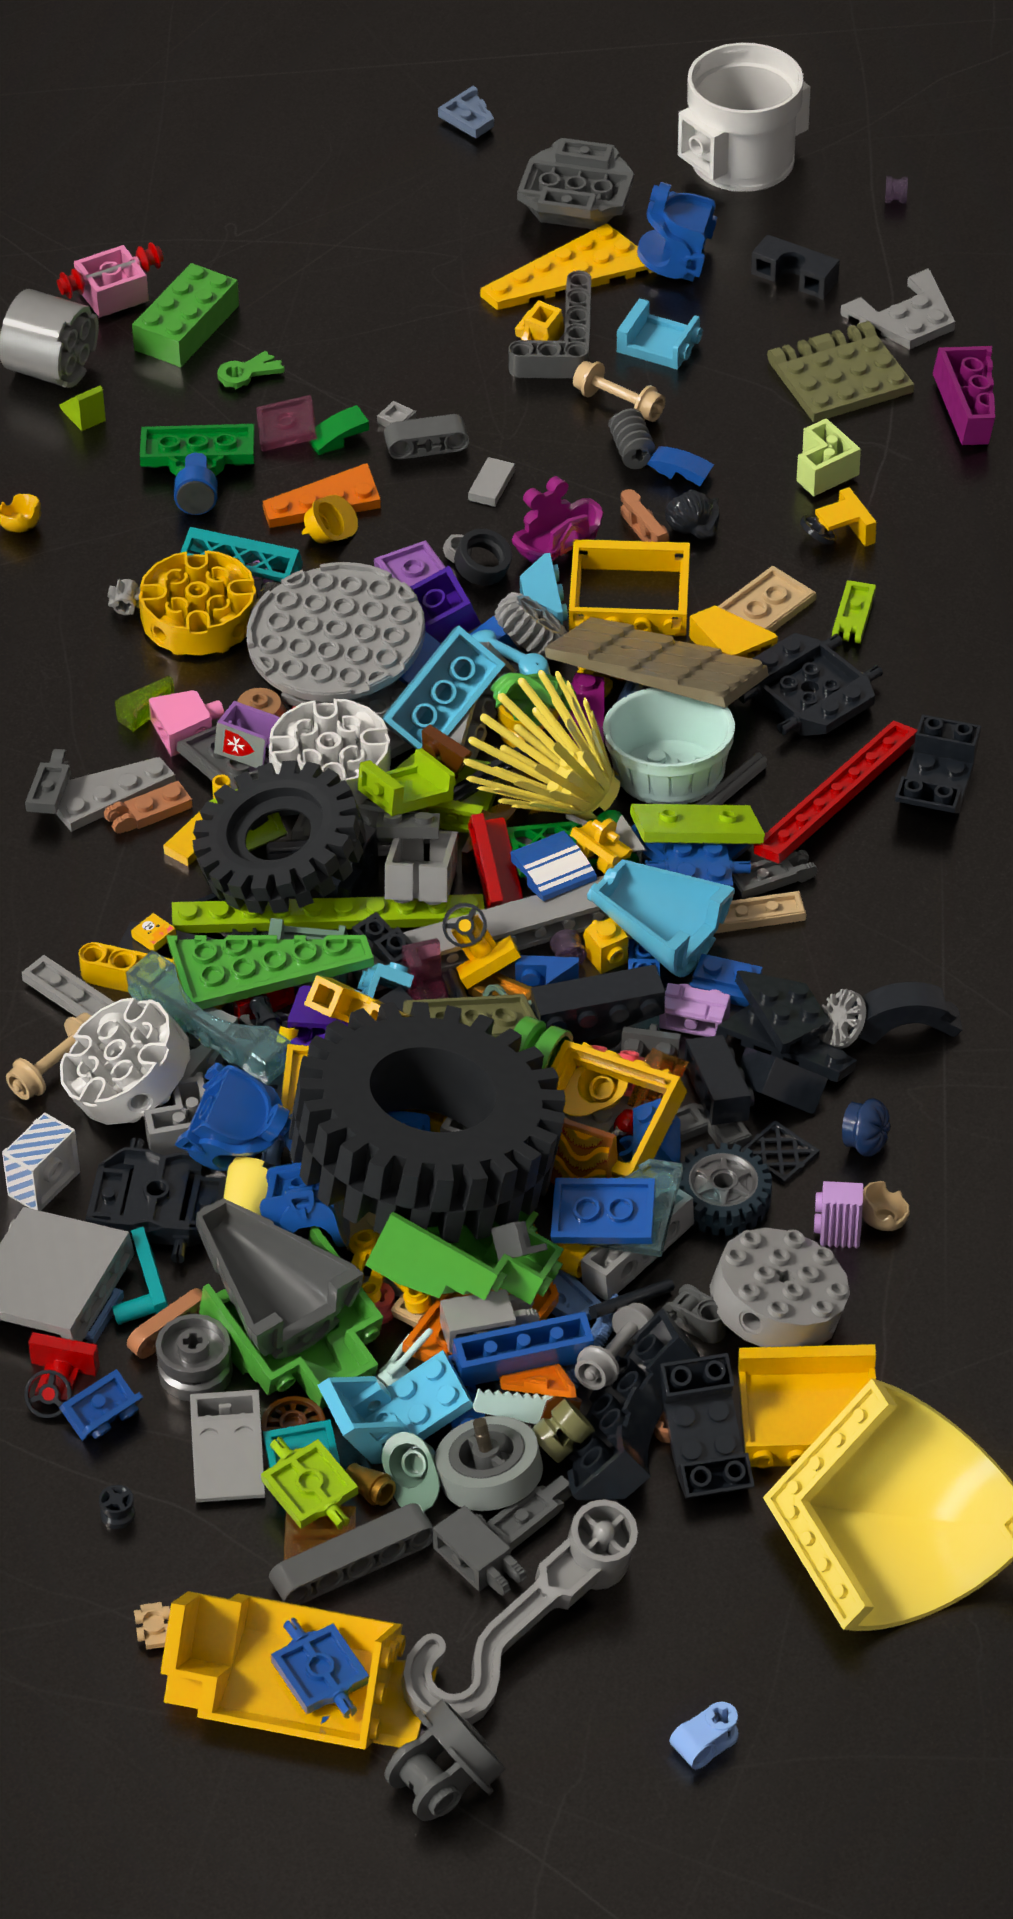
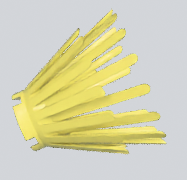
M543 670L538 671L539 678L550 694L553 705L577 743L576 745L524 678H519V686L536 706L532 709L533 715L554 738L556 743L504 693L498 694L497 698L532 732L530 733L521 724L514 726V731L528 743L487 714H482L480 720L540 764L507 745H501L499 750L476 737H469L468 742L472 746L543 783L501 767H491L468 758L463 760L465 765L512 782L515 786L526 790L475 776H468L466 779L470 782L484 785L477 788L479 790L526 800L519 801L506 798L498 800L499 803L512 805L511 807L573 814L584 820L597 818L592 812L598 807L606 811L611 806L619 792L620 781L614 777V775L619 774L611 767L593 710L591 711L587 699L584 698L583 705L592 729L589 727L569 680L565 683L560 672L556 671V679L584 734L583 736Z

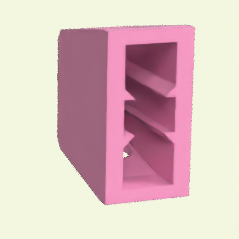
M194 690L149 699L150 720L171 757L179 754L177 742L211 728L212 721L220 719L224 714L220 700L204 704L198 692Z

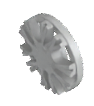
M840 989V992L836 995L831 993L830 997H827V1005L822 1004L821 1006L829 1018L830 1024L828 1031L819 1036L822 1041L838 1049L849 1046L857 1039L866 1019V1005L862 996L852 990ZM855 1001H857V1004H858V1005H856V1006H854V1007L852 1008V1006H853V1004L855 1003ZM852 1027H854V1030H853L852 1033L849 1035V1034H848V1031H849Z

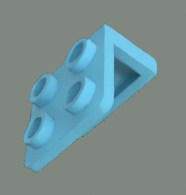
M390 962L389 965L377 963L368 968L367 971H363L358 989H361L362 993L370 997L374 996L378 984L390 989H395L400 985L404 990H407L411 987L414 975L407 973V967Z

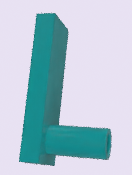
M144 1227L131 1230L149 1294L112 1306L118 1325L153 1313L157 1314L169 1306Z

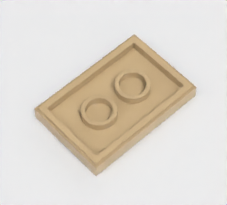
M771 566L717 607L774 632L816 600V592L778 568Z

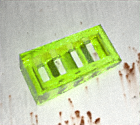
M170 676L165 677L116 700L115 707L118 722L131 731H135L149 721V699L159 697L161 693L162 696L175 694L173 678Z

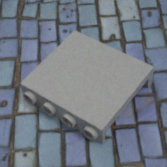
M23 1207L16 1219L11 1221L8 1232L0 1242V1320L59 1334L61 1338L82 1342L135 1255L129 1232Z

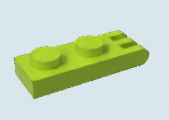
M847 580L832 630V636L835 633L839 636L840 632L844 633L843 641L849 642L851 634H855V643L861 644L875 597V584Z

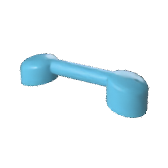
M481 630L471 635L478 642H490L503 657L517 663L520 674H538L539 670H543L546 674L551 675L548 661L543 655L537 653L524 654L498 641L495 633L491 630Z

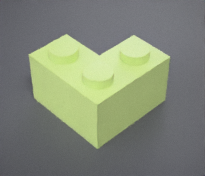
M827 418L804 428L803 453L798 455L797 482L810 494L816 496L858 476L861 449Z

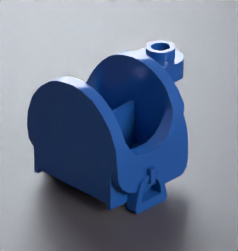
M660 182L659 186H653L646 213L649 223L655 230L646 232L640 238L637 254L641 262L657 274L674 279L682 278L693 281L695 276L699 277L705 260V254H701V251L704 249L706 239H711L718 218L713 216L716 204L714 200L700 195L670 192L671 185Z
M215 1063L205 1074V1078L209 1081L203 1085L205 1092L188 1130L177 1138L175 1146L188 1151L190 1157L203 1166L213 1170L228 1171V1167L234 1158H254L256 1154L265 1151L273 1145L279 1135L284 1136L291 1123V1118L288 1117L290 1110L283 1107L273 1087L265 1085L235 1066L227 1065L224 1067L220 1063Z
M301 1163L286 1164L268 1169L266 1173L268 1190L266 1198L260 1202L261 1216L272 1220L274 1225L293 1234L300 1228L321 1227L331 1235L338 1248L349 1245L350 1221L343 1217L345 1198L329 1207L317 1198L320 1183L306 1186L300 1177Z

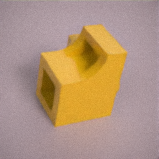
M538 300L516 326V336L522 338L521 340L558 341L565 332L562 309Z

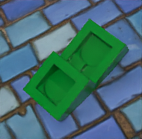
M358 405L321 422L307 434V440L317 454L321 455L344 447V438L368 431L369 421Z

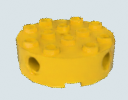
M205 551V555L194 554L189 556L187 552L176 553L155 563L142 577L139 594L141 621L145 633L158 646L170 650L175 655L201 656L217 652H227L230 647L242 642L247 636V625L249 617L257 604V594L251 571L238 559L217 551Z

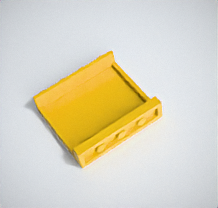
M875 1344L739 1348L738 1375L744 1453L749 1455L751 1467L792 1466L871 1379L876 1380Z

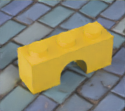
M316 975L304 1005L322 1014L349 1023L350 1013L362 1008L376 1021L380 1004H384L333 978ZM400 1011L402 1017H409V1016H410V1015H408V1014H406V1013Z

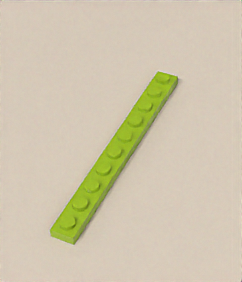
M483 894L449 895L447 902H442L438 905L426 904L424 901H419V898H413V901L408 903H397L391 899H385V897L313 898L314 903L299 908L296 899H289V911L273 913L268 902L263 914L250 913L246 904L238 910L229 906L226 901L172 902V926L176 930L185 933L232 932V929H236L238 932H253V928H256L257 932L269 931L270 919L276 918L283 919L285 926L334 930L339 929V925H344L346 929H352L353 926L377 912L391 928L423 927L442 922L447 911L457 904L469 903L483 910L484 902ZM459 908L449 916L448 920L467 915L472 908Z

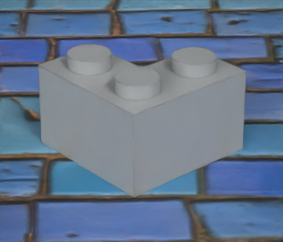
M202 1075L180 1080L172 1091V1106L144 1110L149 1150L163 1156L178 1152L188 1153V1151L175 1146L177 1138L188 1130L205 1092Z

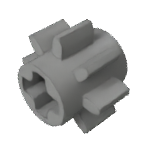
M119 579L116 587L109 586L107 597L110 599L108 606L113 607L117 613L122 615L134 614L135 607L140 608V587L133 580Z

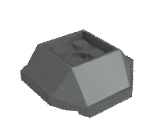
M560 138L552 144V147L539 152L529 159L517 191V200L527 205L540 222L596 229L606 224L614 216L623 214L634 183V173L619 156V152L614 145Z

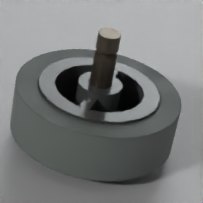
M505 1416L476 1418L457 1426L442 1439L435 1455V1463L443 1493L454 1504L460 1507L465 1505L469 1510L490 1511L513 1505L524 1499L536 1488L543 1473V1463L535 1433L525 1423Z

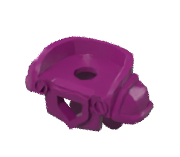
M558 476L552 477L547 482V492L541 493L535 488H531L523 496V501L532 510L524 517L525 530L522 529L514 533L512 544L516 547L518 553L532 564L544 553H550L553 561L559 555L561 556L573 549L574 539L595 540L602 522V508L593 499L582 498L572 504L566 499L561 500V497L568 491L569 486L567 482Z

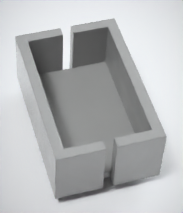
M439 831V839H430V861H424V839L393 838L385 862V899H391L397 903H408L413 901V898H419V901H424V903L429 905L447 902L458 867V832Z

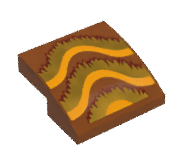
M565 1118L550 1182L555 1183V1178H612V1167L618 1160L616 1135Z

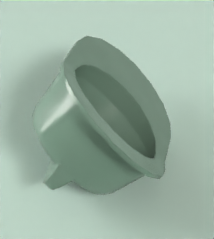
M405 1431L395 1433L387 1439L382 1449L383 1467L386 1474H389L392 1481L396 1484L394 1497L398 1505L403 1507L411 1503H417L426 1512L436 1502L440 1490L439 1475L435 1463L436 1452L422 1438L414 1433Z

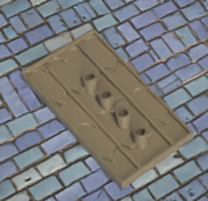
M590 617L564 634L563 637L561 636L544 647L546 658L724 708L769 676L767 665H762L760 660L724 654L722 649L675 641L670 635L634 629L632 624Z

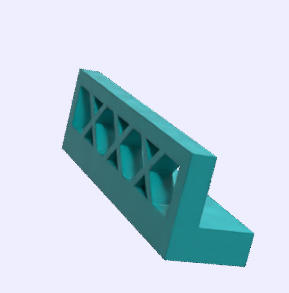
M194 527L189 528L181 553L187 552L188 556L194 555L189 553L190 550L199 552L201 555H205V551L221 552L238 559L251 571L252 576L279 582L285 577L300 571L303 566L298 549ZM256 560L260 561V563L254 565L253 567L245 565L244 563H252ZM272 568L283 570L285 573L273 571Z

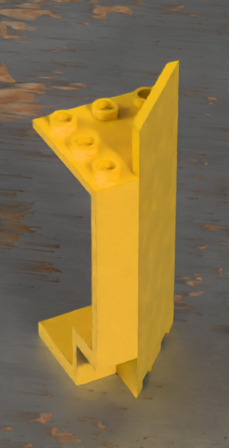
M188 1591L171 1603L160 1673L168 1675L164 1703L198 1709V1718L359 1749H366L371 1743L400 1748L404 1744L418 1739L422 1726L421 1720L414 1715L404 1700L401 1681L406 1661L397 1659V1656L402 1657L406 1643V1636L401 1635L402 1624L238 1593L232 1598L226 1599ZM291 1618H296L305 1633L318 1631L334 1623L369 1675L367 1685L348 1695L357 1708L356 1714L353 1716L350 1714V1718H344L336 1703L327 1704L309 1714L305 1713L271 1662V1654L286 1647L292 1641V1638L283 1627L287 1620L291 1622ZM436 1667L434 1671L431 1673L433 1682L435 1681L439 1667ZM323 1716H329L328 1720L321 1724Z

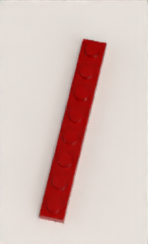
M893 720L766 832L764 843L754 844V854L780 864L915 743L917 729Z

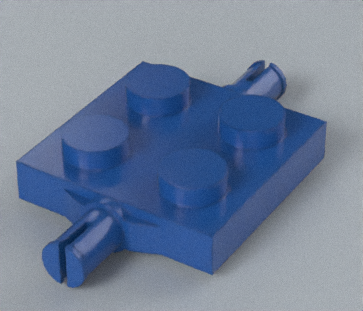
M664 843L665 857L663 861L645 860V865L731 887H733L732 874L751 873L750 861L731 860L727 844Z
M291 1618V1622L287 1620L283 1627L292 1638V1641L286 1647L272 1653L271 1662L305 1713L309 1714L327 1704L336 1703L344 1718H350V1714L351 1716L356 1714L357 1708L348 1695L367 1685L369 1675L334 1623L318 1631L305 1633L296 1618Z

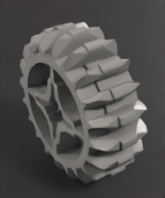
M511 592L501 600L498 608L495 610L494 616L499 626L503 628V631L511 639L515 640L519 646L525 648L527 652L537 653L545 658L544 647L567 633L560 620L556 619L552 613L538 604L537 601H533L529 596H524L522 593Z

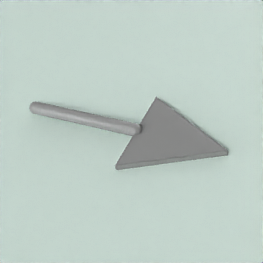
M566 814L565 816L566 819L582 826L588 822L572 814ZM621 815L615 831L620 836L619 840L631 848L632 852L646 851L624 816Z

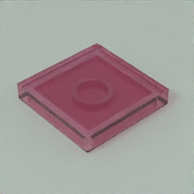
M311 395L256 408L262 452L317 439Z

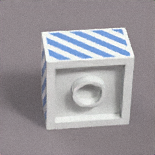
M45 1112L38 1119L34 1120L33 1124L8 1148L2 1151L8 1196L30 1209L41 1211L80 1173L75 1129Z

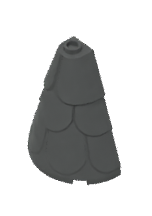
M224 1198L212 1205H206L196 1214V1227L215 1272L221 1276L231 1303L235 1305L249 1339L254 1342L256 1348L263 1355L271 1354L275 1359H281L308 1349L326 1336L340 1322L336 1316L341 1313L345 1305L351 1307L362 1285L364 1273L357 1269L354 1264L311 1244V1241L274 1225L272 1220Z

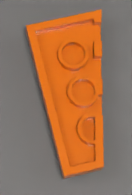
M368 463L264 500L263 510L269 528L304 522V515L312 507L313 502L330 495H338L350 503L355 513L381 508V499Z

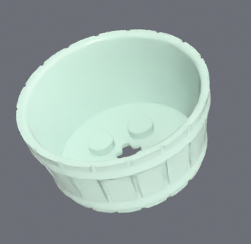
M653 687L627 695V697L620 699L610 708L603 722L605 744L612 759L613 769L619 774L615 775V777L620 781V786L625 792L640 801L650 804H688L689 802L692 803L704 798V796L709 795L716 789L725 773V764L733 744L735 721L728 707L724 708Z

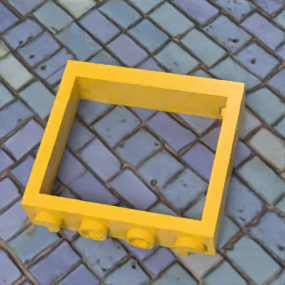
M574 539L569 602V631L590 617L632 624L634 629L664 635L686 636L690 543ZM580 551H588V554H580ZM675 554H684V556L675 557ZM582 569L680 572L678 610L579 607Z
M564 1040L551 1066L559 1077L557 1090H565L576 1067L579 1066L664 1094L630 1164L617 1160L612 1167V1178H644L687 1093L681 1078L671 1074L669 1069L660 1071L651 1068L649 1064L641 1060H634L632 1062L623 1059L619 1054L610 1050L602 1052L595 1050L585 1042L580 1045Z

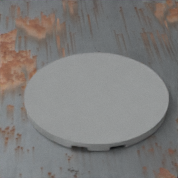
M361 563L321 564L320 568L306 572L300 570L281 580L280 585L272 591L268 590L260 598L249 617L246 634L250 658L256 670L268 683L280 691L311 701L334 702V699L352 700L385 688L400 678L411 667L421 651L425 638L424 613L414 591L405 582L402 583L392 577V573Z

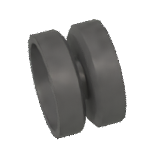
M188 1314L179 1316L166 1323L158 1333L155 1344L158 1374L161 1385L168 1394L183 1401H190V1394L223 1392L228 1386L233 1373L231 1342L228 1330L220 1321L208 1315Z

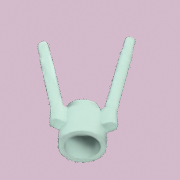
M428 1328L403 1356L404 1352H402L401 1343L389 1361L379 1370L380 1373L376 1378L385 1387H388L409 1373L410 1370L405 1364L430 1337L433 1330Z

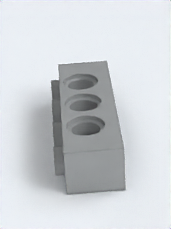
M669 1182L663 1185L656 1192L653 1244H598L581 1259L583 1285L605 1301L609 1300L613 1294H618L694 1224L693 1197Z

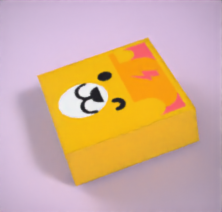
M152 913L131 930L133 939L155 953L167 943L166 935H176V928Z

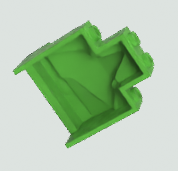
M520 1211L518 1221H525L531 1246L546 1243L548 1250L518 1258H512L504 1253L500 1261H498L492 1231L489 1237L476 1240L464 1224L459 1242L448 1243L441 1239L438 1227H428L425 1230L399 1214L392 1212L365 1266L399 1285L440 1298L442 1294L459 1292L462 1295L472 1293L485 1301L491 1290L498 1292L501 1288L506 1289L508 1293L531 1305L537 1294L542 1297L545 1295L552 1281H554L563 1263L558 1261L564 1249L536 1233L538 1228L533 1226L538 1213L535 1211L530 1215ZM494 1221L492 1228L500 1226Z
M316 1226L310 1227L308 1241L339 1257L320 1229ZM210 1284L203 1286L199 1314L208 1315L220 1321L228 1330L233 1364L243 1375L249 1373L253 1380L260 1384L267 1395L277 1390L283 1392L289 1389L297 1380L309 1399L323 1409L328 1405L318 1384L327 1378L376 1376L378 1363L364 1344L372 1342L379 1336L383 1315L362 1287L352 1306L347 1307L345 1305L341 1313L336 1316L340 1322L320 1341L296 1355L275 1359L271 1354L263 1355L256 1348L254 1342L249 1339L237 1309L231 1303L226 1289L215 1293Z

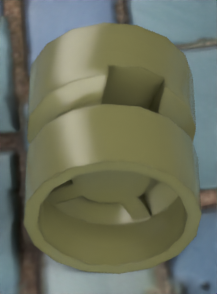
M566 1398L551 1410L552 1417L550 1419L543 1417L531 1428L537 1437L538 1444L557 1463L562 1462L573 1451L574 1443L581 1444L595 1431L585 1416ZM559 1428L564 1432L560 1436L556 1434Z

